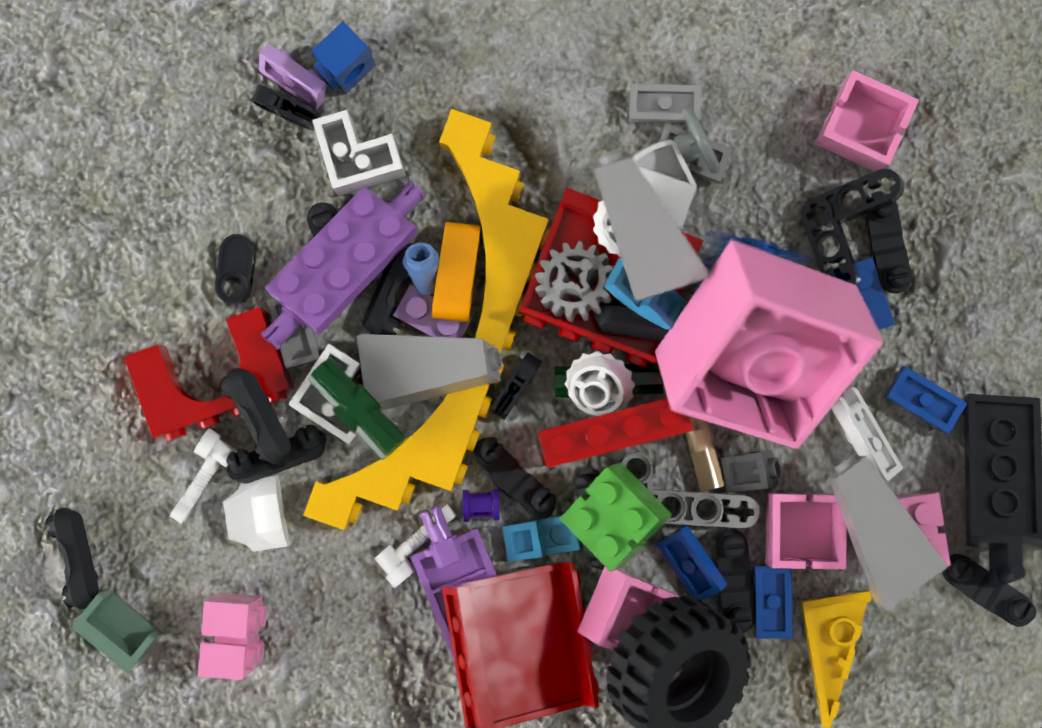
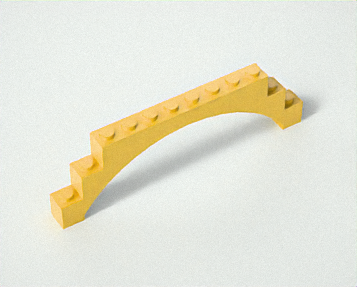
M451 109L439 144L442 150L451 153L465 177L477 207L486 253L484 300L475 339H483L494 345L501 355L503 349L510 351L517 331L512 330L511 326L515 316L521 318L523 316L518 313L525 297L523 293L527 282L530 283L537 265L535 260L538 251L543 249L549 229H547L549 219L511 206V202L518 203L525 183L519 181V170L483 158L484 154L490 156L496 141V135L492 134V123ZM502 364V369H499L500 377L504 369V364ZM491 383L447 394L428 420L386 459H380L352 475L330 483L322 480L315 481L303 516L346 530L349 528L350 523L356 525L363 508V504L358 503L360 497L397 511L401 509L402 504L409 505L416 485L410 483L412 477L449 491L453 490L455 484L461 486L468 469L467 465L462 464L467 450L474 451L480 435L479 431L474 430L479 416L486 418L493 399L487 396Z

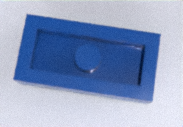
M873 258L856 262L855 264L860 275L858 289L877 329L880 330L895 325ZM840 268L837 269L840 280L846 282L851 279L850 275L843 274Z
M906 366L901 367L884 398L944 434H950L967 405L965 401Z
M688 525L664 536L656 543L691 597L696 600L702 601L715 595L728 585Z
M766 564L753 565L754 637L756 639H793L792 568H771Z

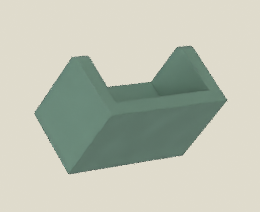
M110 589L99 592L71 626L72 629L127 673L139 666L164 634Z

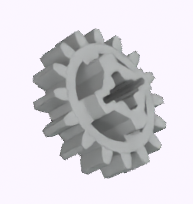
M578 241L575 249H570L567 243H563V252L560 254L554 249L550 250L553 259L550 262L547 260L540 261L545 272L535 274L536 280L541 284L535 289L539 297H544L541 302L545 309L552 308L556 318H559L565 312L569 322H573L576 314H580L584 321L588 320V311L590 310L600 314L599 303L602 301L610 304L611 298L606 292L608 290L604 287L613 270L612 266H608L609 259L604 253L598 256L599 252L595 245H592L585 251L582 241ZM558 272L557 279L553 282V279L556 273ZM568 275H571L573 279L576 278L577 281L581 282L583 289H581L578 286V284L575 285L574 282L570 280ZM598 281V285L593 292V285Z

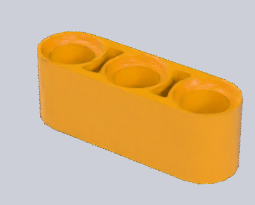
M446 221L433 298V319L469 322L482 226Z

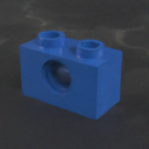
M344 21L311 51L317 61L314 67L320 73L319 75L333 91L339 87L345 94L376 66L369 47Z

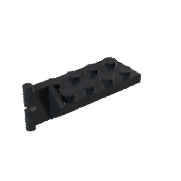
M967 394L964 396V401L967 403L964 408L966 546L989 550V576L987 577V582L991 587L996 588L1025 577L1026 570L1023 567V551L1042 550L1040 398Z

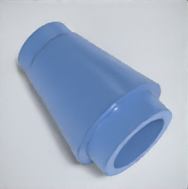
M415 243L406 250L403 265L420 294L429 295L434 293L439 255L431 245Z

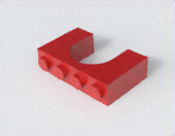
M257 307L227 318L226 322L238 352L240 368L250 371L255 375L271 404L287 399L286 392L295 388L289 371L285 367L281 350L274 348L273 344L267 342L261 335L271 325L266 309ZM157 344L124 356L152 438H165L166 442H171L187 436L185 429L198 425L199 429L203 430L221 423L219 417L232 412L233 417L241 416L233 399L225 395L207 402L197 400L189 395L179 382L167 346Z
M666 398L538 431V436L546 467L550 468L693 431L690 416L672 411L669 400Z

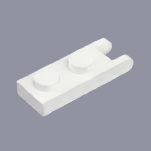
M849 387L843 393L844 398L840 396L831 409L845 431L848 442L853 445L858 456H867L884 481L888 482L903 467L858 389Z

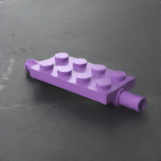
M409 181L390 202H384L364 186L265 287L268 293L283 306V312L261 333L263 338L279 350L280 346L299 326L301 328L307 326L320 336L417 235L416 226L405 217L426 197L424 192L418 186L413 188L415 184Z
M438 505L431 509L436 523L433 521L429 509L419 513L432 543L428 548L413 553L410 557L454 661L442 587L494 576L497 573L478 527L457 536L456 534H451L441 510L442 507Z

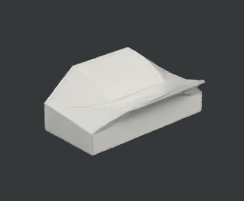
M279 475L264 477L247 484L241 483L239 489L223 501L229 540L247 545L252 552L290 545Z

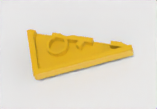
M868 589L800 600L818 710L823 728H830L833 719L837 716L844 680L848 679L856 652L855 643L860 638L863 626H861L867 603H870L872 598L871 592Z

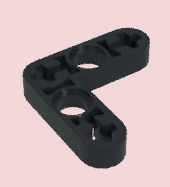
M880 169L805 202L801 209V220L821 273L839 279L837 269L832 266L827 267V264L838 263L841 272L845 275H850L851 279L846 282L854 284L859 288L860 275L841 224L897 201L902 196L905 188L904 181L899 174L891 169ZM883 178H887L891 182L895 181V184L890 187V194L886 195L883 191L872 193L871 196L875 200L870 203V196L864 188L865 185L868 184L869 189L875 190L882 186ZM850 191H858L862 199L861 204L854 210H846L843 206V198ZM818 206L823 210H827V213L822 215V220L826 227L830 228L833 226V230L823 231L820 223L815 219H811V216L815 214V207ZM817 231H822L818 235L815 234ZM834 237L839 241V251L832 257H826L822 253V243L827 238ZM845 258V260H846L845 263H839L840 261H842V260Z

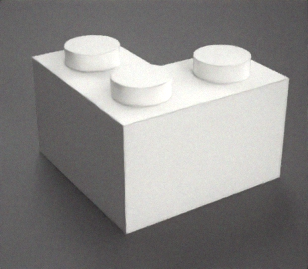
M347 110L312 120L332 188L338 196L361 190L364 186L368 188L406 176L398 147L392 134L359 143L353 120Z
M328 343L288 405L351 445L357 442L360 435L357 432L353 433L336 416L332 410L334 407L307 379L312 371L329 357H332L353 381L361 371L360 362Z

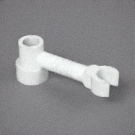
M210 428L202 436L194 450V453L204 458L205 462L170 514L171 518L181 524L189 516L202 491L218 467L222 465L227 468L229 466L226 462L227 456L233 451L235 453L238 452L236 448L221 440L222 435Z
M448 504L441 509L447 523L457 515ZM424 525L398 548L394 549L389 545L374 558L387 573L385 578L394 588L416 570L407 558L417 548L422 546L425 541L430 539Z

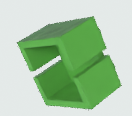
M622 463L606 467L585 490L587 494L581 495L563 514L560 520L612 572L625 566L645 545V540L651 538L672 514Z

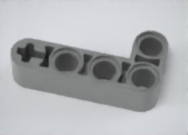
M631 452L624 455L619 463L626 467L629 460L639 458L644 463L645 470L642 476L637 479L660 502L670 496L677 500L678 510L664 524L748 528L759 519V505L749 496L733 493L652 489L653 467L646 455ZM703 499H709L714 506L713 513L708 518L702 519L696 513L697 504ZM741 501L743 506L749 508L748 514H743L741 520L735 514L723 513V505L738 508Z

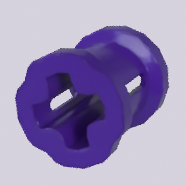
M493 489L492 492L470 493L469 490H463L464 522H469L471 518H493V520H500L499 489Z

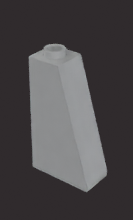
M616 150L599 156L600 163L592 166L635 301L709 278L707 269L630 154L622 155L620 150Z
M377 334L357 335L363 385L382 407L380 410L382 411L501 381L499 369H502V358L500 352L494 345L483 339Z
M851 454L834 465L833 468L836 472L828 478L872 598L879 608L888 612L948 566L867 456H856L854 458Z

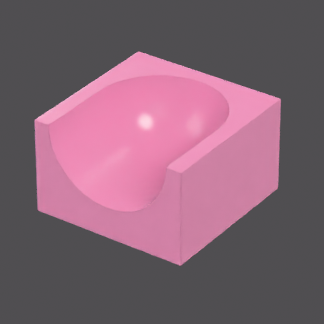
M731 240L708 273L709 278L704 279L675 321L672 329L669 330L655 350L670 407L675 412L798 449L884 341L856 285Z

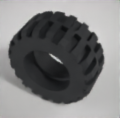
M675 596L662 599V604L658 602L652 603L646 607L645 613L642 615L637 614L630 620L632 623L626 631L623 629L618 636L620 641L616 648H612L609 656L612 662L611 666H607L606 679L609 682L607 684V692L616 712L635 728H720L719 724L723 720L728 721L732 716V709L736 703L740 704L744 696L742 693L743 687L748 686L750 678L747 669L751 668V656L748 652L750 650L747 639L742 634V630L703 601L696 600L690 596H680L678 598ZM687 660V663L681 671V673L673 682H671L675 672Z

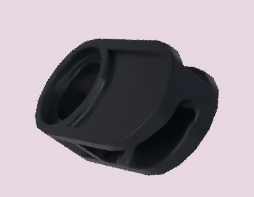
M259 84L251 98V102L261 109L310 131L315 130L312 120L320 118L322 115L304 103Z
M232 234L223 240L219 251L215 291L222 301L232 305L242 304L250 297L256 264V247L249 238L241 234ZM231 278H239L243 284V290L237 297H229L224 291L225 283Z
M527 352L489 411L505 420L543 361Z

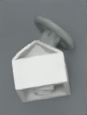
M685 107L682 112L691 131L686 135L682 133L674 137V140L667 139L644 147L631 156L679 228L683 227L697 188L686 164L703 156L711 173L716 174L720 171L716 155L691 107Z

